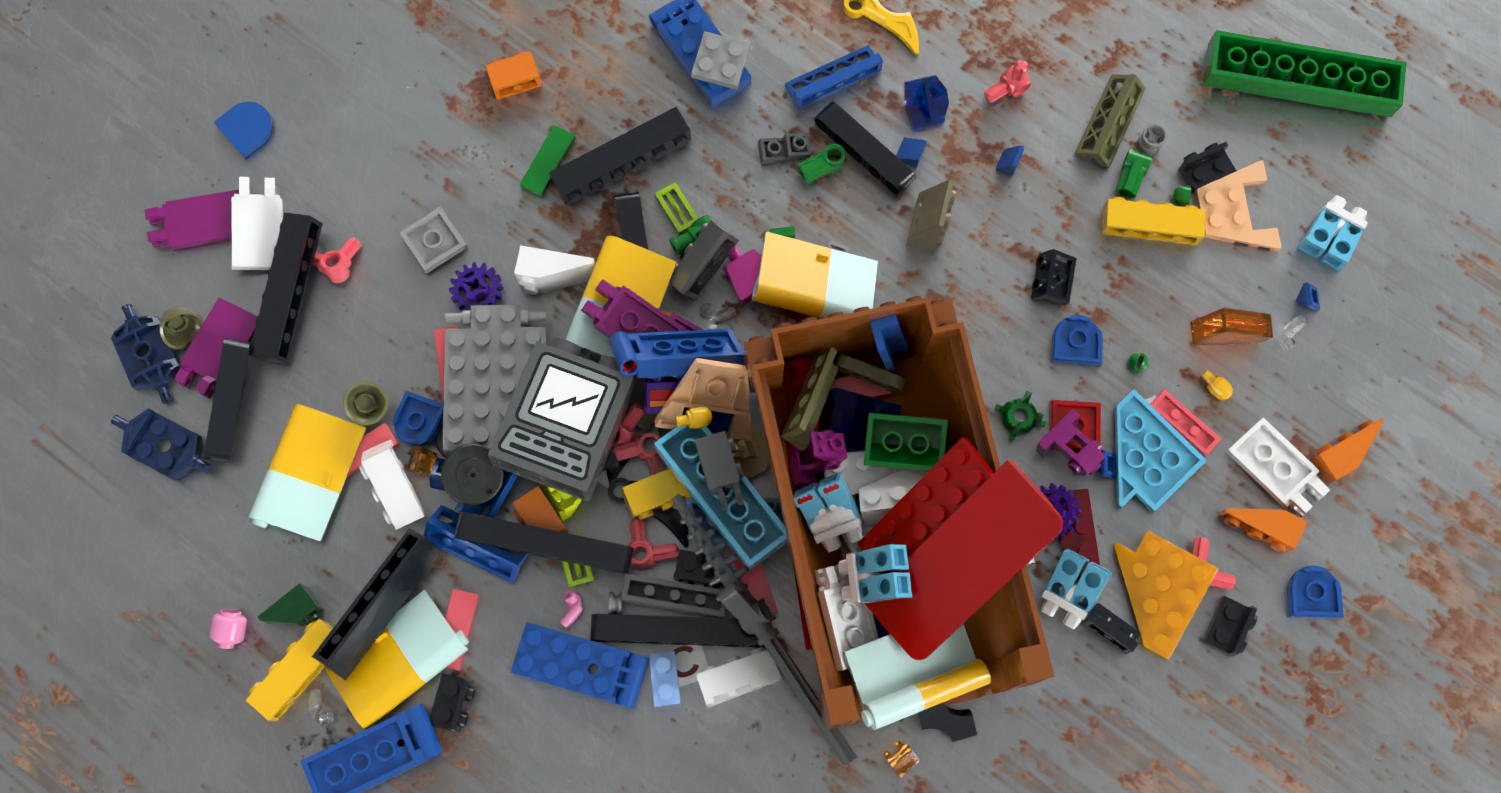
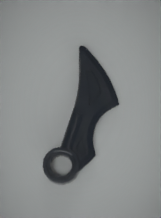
M625 478L614 479L608 487L610 500L618 505L626 504L624 498L614 495L613 490L617 485L627 486L637 481ZM662 507L652 510L654 513L652 516L664 524L683 547L687 548L689 546V539L687 537L689 528L686 523L683 525L680 523L682 517L679 511L673 507L664 511Z

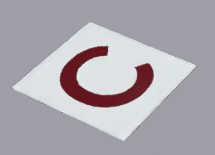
M663 644L655 647L656 653L675 651L679 687L698 681L696 674L701 673V669L708 667L702 646Z

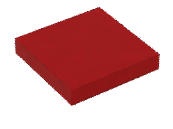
M1065 400L1050 401L1049 431L1074 409L1080 415L1078 424L1075 427L1089 440L1093 439L1101 445V403ZM1073 438L1066 444L1073 452H1080L1083 449Z

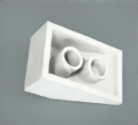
M520 245L514 274L520 288L525 293L536 295L538 292L548 293L588 282L595 266V260L590 257Z

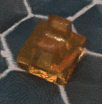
M413 446L407 453L410 455V460L408 464L404 465V468L423 477H429L436 461L437 453L422 446Z
M897 741L895 745L899 751L894 755L885 751L884 755L892 770L901 779L920 760L907 743L904 744Z

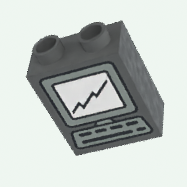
M557 337L553 338L551 345L536 341L488 456L494 467L590 502L635 391L634 377L623 375L614 357L602 355L598 363L579 357L582 349L571 341Z

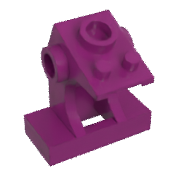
M1072 409L1038 442L1036 452L1044 458L1052 449L1056 450L1069 460L1067 466L1073 472V475H1091L1101 467L1100 462L1105 458V455L1101 452L1103 449L1097 441L1089 440L1075 427L1078 424L1080 415ZM1072 438L1083 447L1078 454L1074 453L1066 445Z
M833 430L810 431L809 437H811L812 443L808 444L807 448L802 451L785 440L793 486L803 488L816 482L815 474L840 467V464L848 458L843 433H834Z

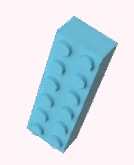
M688 425L674 428L654 443L656 452L750 572L789 542L785 526L745 475L743 478H739L744 504L738 506L734 498L733 489L724 491L728 501V509L722 510L717 493L709 494L695 446V439L712 435L711 431L707 426L697 429L689 428Z

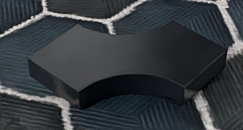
M943 702L917 713L922 730H941L949 735L952 742L977 735L973 714L969 709H952Z

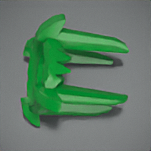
M1027 390L1023 399H1015L1006 402L1003 406L998 404L995 406V410L1002 414V421L1005 427L1011 431L1010 439L1014 441L1017 434L1028 433L1035 426L1045 427L1047 423L1042 420L1043 413H1037L1035 406L1029 401L1032 392ZM1015 410H1024L1027 413V420L1025 422H1022V420L1016 421L1014 418Z

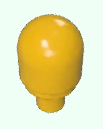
M1206 370L1201 375V378L1208 383L1206 386L1208 391L1215 398L1226 400L1232 395L1233 388L1223 376H1214L1209 370Z
M704 406L690 408L686 411V415L675 417L677 427L688 425L689 428L693 429L705 427L711 423L712 413Z

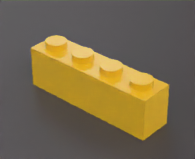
M1113 197L1108 199L1103 207L1101 234L1198 245L1205 235L1206 210L1198 209L1197 206L1193 205L1179 207L1174 206L1172 203L1153 204L1147 200L1127 201L1122 197Z
M670 469L622 487L620 490L631 518L639 517V520L654 515L652 510L662 507L663 511L672 508L674 503L671 499L678 494L682 498L693 499Z
M321 619L312 621L305 628L303 637L299 641H294L287 648L286 656L280 662H275L268 669L267 673L269 675L250 689V696L246 701L268 721L277 722L325 668L312 655L333 627Z

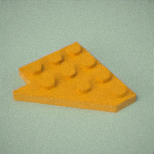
M1147 530L1136 552L1117 542L1114 544V548L1143 644L1146 648L1169 660L1219 568Z

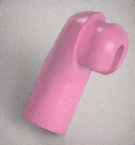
M572 589L567 590L563 595L567 612L558 621L566 629H569L583 612L581 596Z

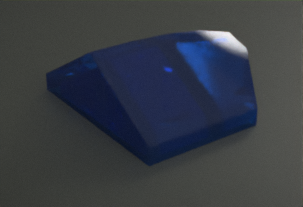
M936 75L904 82V105L912 129L944 123L949 105L946 87Z

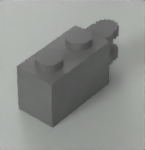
M723 431L695 439L696 450L709 494L717 493L721 508L725 510L728 509V501L724 491L733 489L736 503H738V506L743 505L744 500L740 490L739 478H743L744 475L740 462H734L732 454L736 453L733 438H727L726 432Z

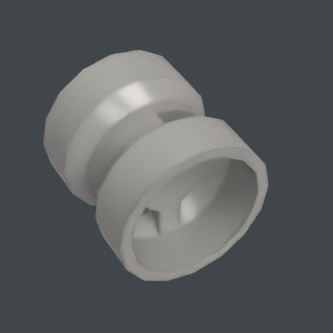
M1158 124L1146 126L1137 141L1140 152L1148 155L1156 154L1166 141V130Z

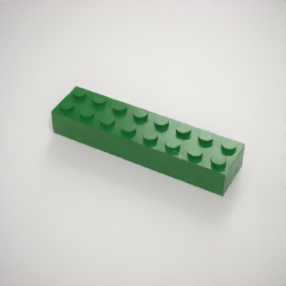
M1216 30L1208 43L1203 86L1392 117L1403 106L1406 62Z

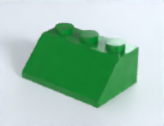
M869 413L864 466L928 472L947 453L949 421Z

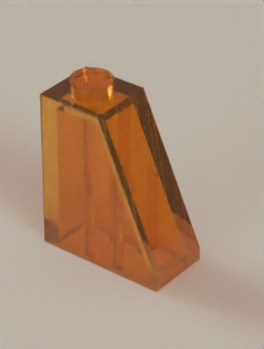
M1222 308L1191 321L1193 345L1258 344L1273 338L1271 314Z

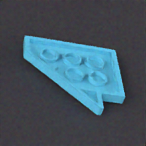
M1133 389L1114 408L1117 507L1119 509L1122 508L1135 495L1153 513L1207 460Z

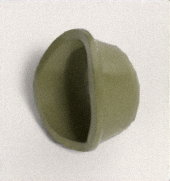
M175 306L169 308L160 319V336L163 342L170 348L185 349L189 347L203 324V319L198 313L184 307Z
M367 381L357 382L350 386L343 399V407L347 417L352 422L363 426L372 425L380 421L386 414L389 404L385 390L381 386Z

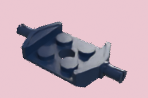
M126 304V307L122 306L121 309L127 320H124L125 323L114 331L111 339L129 382L135 390L158 391L162 404L168 403L167 400L171 402L173 398L167 387L182 366L177 362L172 348L167 346L160 336V318L148 315L138 317L132 304ZM148 345V354L144 357H139V349L142 346Z
M149 408L131 421L117 414L113 418L119 422L111 419L112 425L124 431L122 453L173 480L184 477L192 468H197L205 474H209L211 471L204 467L213 469L212 464L202 460L200 457L203 447L202 436ZM169 440L171 443L170 449L166 452H160L159 446L161 442Z

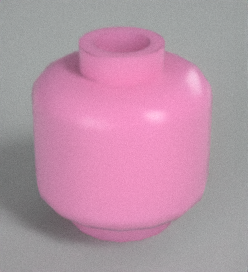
M221 609L220 613L212 617L209 636L212 641L218 643L219 648L232 649L234 644H239L245 639L247 619L241 615V611Z

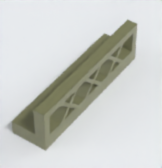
M1111 74L1075 151L1078 157L1094 158L1101 167H1110L1145 92V87L1136 75ZM1116 83H1123L1121 88L1113 92ZM1115 101L1113 107L1104 112L1106 105ZM1105 120L1104 126L1095 132L1096 126ZM1096 140L1093 150H1087V145Z
M833 347L813 357L781 435L782 438L800 451L806 449L811 439L809 432L815 429L839 369L833 364L837 350Z

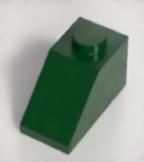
M299 583L257 617L260 621L268 624L304 627L314 620L317 621L321 617L319 614L324 611V608L310 590Z

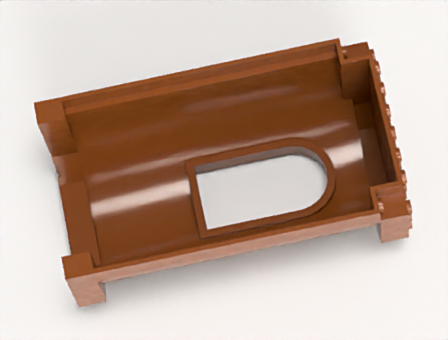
M914 296L908 298L903 303L896 304L894 301H889L881 304L878 308H857L854 310V313L843 315V312H835L829 314L828 318L819 320L816 317L806 318L801 323L791 325V323H781L776 325L775 329H771V337L755 336L750 338L748 342H744V365L748 369L750 392L756 393L821 686V695L818 697L825 730L859 724V718H862L861 712L863 708L849 669L836 671L817 593L820 586L816 582L814 571L831 566L835 568V565H839L840 561L847 559L846 554L851 552L841 535H838L841 547L834 551L828 552L822 542L817 544L800 508H797L794 502L795 491L800 488L792 484L785 439L781 437L791 413L783 379L784 365L795 358H813L828 348L833 347L837 350L833 364L837 355L843 354L885 370L886 367L878 352L870 321L896 314L909 347V351L893 355L897 374L906 380L902 393L823 408L817 432L833 430L835 433L849 422L868 420L869 413L948 420L950 424L947 452L961 438H968L995 473L1001 466L964 323H958L952 300L944 302V299H937L930 302L929 297L922 299L921 296ZM837 371L835 379L847 377L849 375ZM823 471L815 474V480L819 484L820 480L824 479ZM1025 566L964 623L975 658L982 660L988 668L991 679L990 684L944 702L945 705L987 696L989 690H991L992 694H997L1015 688L1034 685L1055 677L1027 567Z

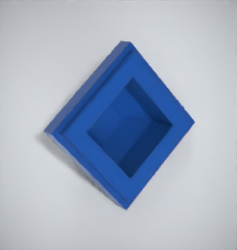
M1308 282L1303 283L1296 301L1314 311H1320L1317 288Z
M1102 450L1101 452L1105 455V458L1100 462L1101 467L1097 471L1105 477L1116 479V455Z

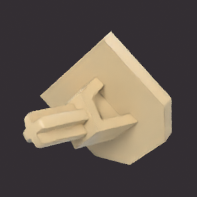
M751 428V441L733 438L736 453L732 454L734 462H740L743 474L747 479L764 473L770 460L768 446L762 432Z

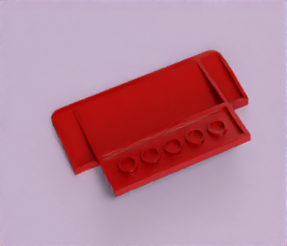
M961 438L857 543L862 551L889 544L906 545L909 570L892 572L910 573L912 597L864 604L911 658L924 660L1060 534L1063 528V519L1048 498L1013 460H1007L994 473L969 439Z

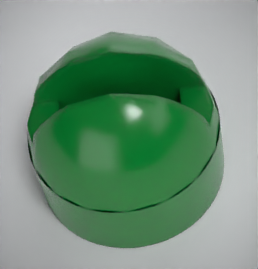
M1191 185L1178 186L1173 193L1174 201L1181 205H1190Z
M1134 353L1128 358L1127 367L1133 373H1142L1148 367V358L1143 353ZM1141 358L1140 367H1136L1138 359Z

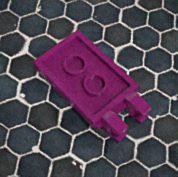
M239 189L166 201V204H162V208L144 209L145 219L149 220L151 225L164 223L165 230L147 232L148 242H152L153 247L170 245L173 250L232 240L231 197H234V194H239Z
M603 279L595 288L596 292L608 299L603 308L601 309L588 300L580 310L588 317L594 319L592 323L595 325L594 328L608 338L616 332L630 334L684 331L686 329L623 285L621 288L617 286L615 288Z
M218 298L181 358V366L183 367L179 369L174 380L180 385L189 388L197 374L203 376L204 378L201 379L196 391L210 399L215 392L224 338L251 343L258 316Z

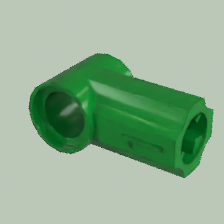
M830 144L823 152L797 164L800 175L806 184L830 172L836 173L842 170L845 163V151L838 144ZM837 155L840 159L834 162L830 161L828 157Z
M1131 148L1128 150L1122 165L1123 171L1115 191L1120 197L1135 199L1153 156Z

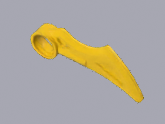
M844 0L843 11L848 17L853 19L862 16L867 17L896 35L910 49L914 56L919 54L918 33L910 12H890L878 0ZM851 1H858L861 4V8L853 10L849 7V3Z

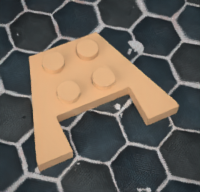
M1263 160L1202 186L1194 192L1198 209L1206 210L1204 238L1229 243L1239 242L1255 248H1270V251H1279L1282 248L1278 227L1253 230L1244 186L1266 183L1267 175Z
M696 358L655 418V427L673 430L677 427L675 417L682 416L684 407L695 408L704 406L710 411L733 414L728 430L729 437L751 441L752 431L747 367L745 365Z

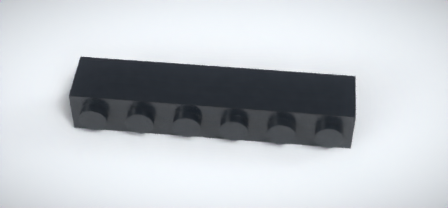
M674 107L549 172L551 181L565 205L576 203L591 191L597 192L610 181L622 179L631 170H639L654 158L660 159L664 157L668 151L675 147L681 148L691 140L690 128L678 108Z
M284 212L277 244L274 247L271 268L268 271L265 292L262 295L260 312L256 319L254 336L250 343L249 355L259 360L287 365L289 363L323 225L322 222L310 215Z
M409 528L312 657L327 669L346 680L429 568L434 564L441 551L425 536Z

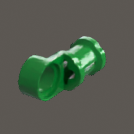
M709 215L695 220L686 233L669 239L674 252L679 258L683 256L687 246L697 240L700 228L705 223L710 222L711 218Z

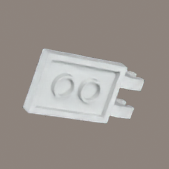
M239 177V194H234V197H231L232 270H269L274 256V247L277 244L280 232V224L283 220L282 199H280V195H275V178H265L264 195L249 194V177Z
M1264 418L1255 424L1226 452L1281 506L1285 505L1288 507L1290 505L1291 509L1300 517L1313 507L1301 495L1306 489L1318 501L1330 491L1316 475L1319 470Z
M835 565V568L831 566L814 570L816 582L820 586L817 593L836 671L849 669L843 652L878 639L873 614L864 603H851V601L843 600L842 588L849 585V576L840 573L839 565Z

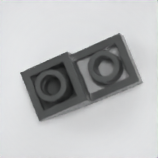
M785 133L783 138H760L758 141L761 164L789 162L812 155L808 133Z

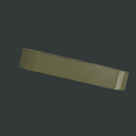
M838 354L834 363L839 368V372L893 393L901 394L906 380L899 375L843 354Z

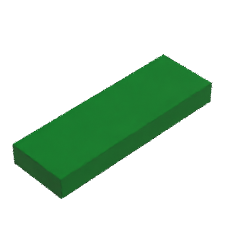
M554 125L523 177L520 187L542 197L551 182L549 172L560 167L576 139L575 134Z

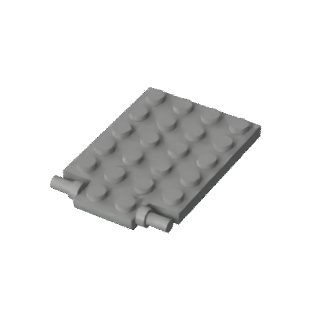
M521 305L471 306V310H463V313H445L446 323H463V325H470V328L445 329L444 452H452L457 447L465 444H479L489 449L491 448L536 341L547 344L546 327H522V324H529V321H546V311H529V309H522Z

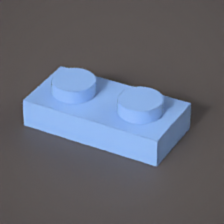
M675 651L649 654L654 707L681 704Z

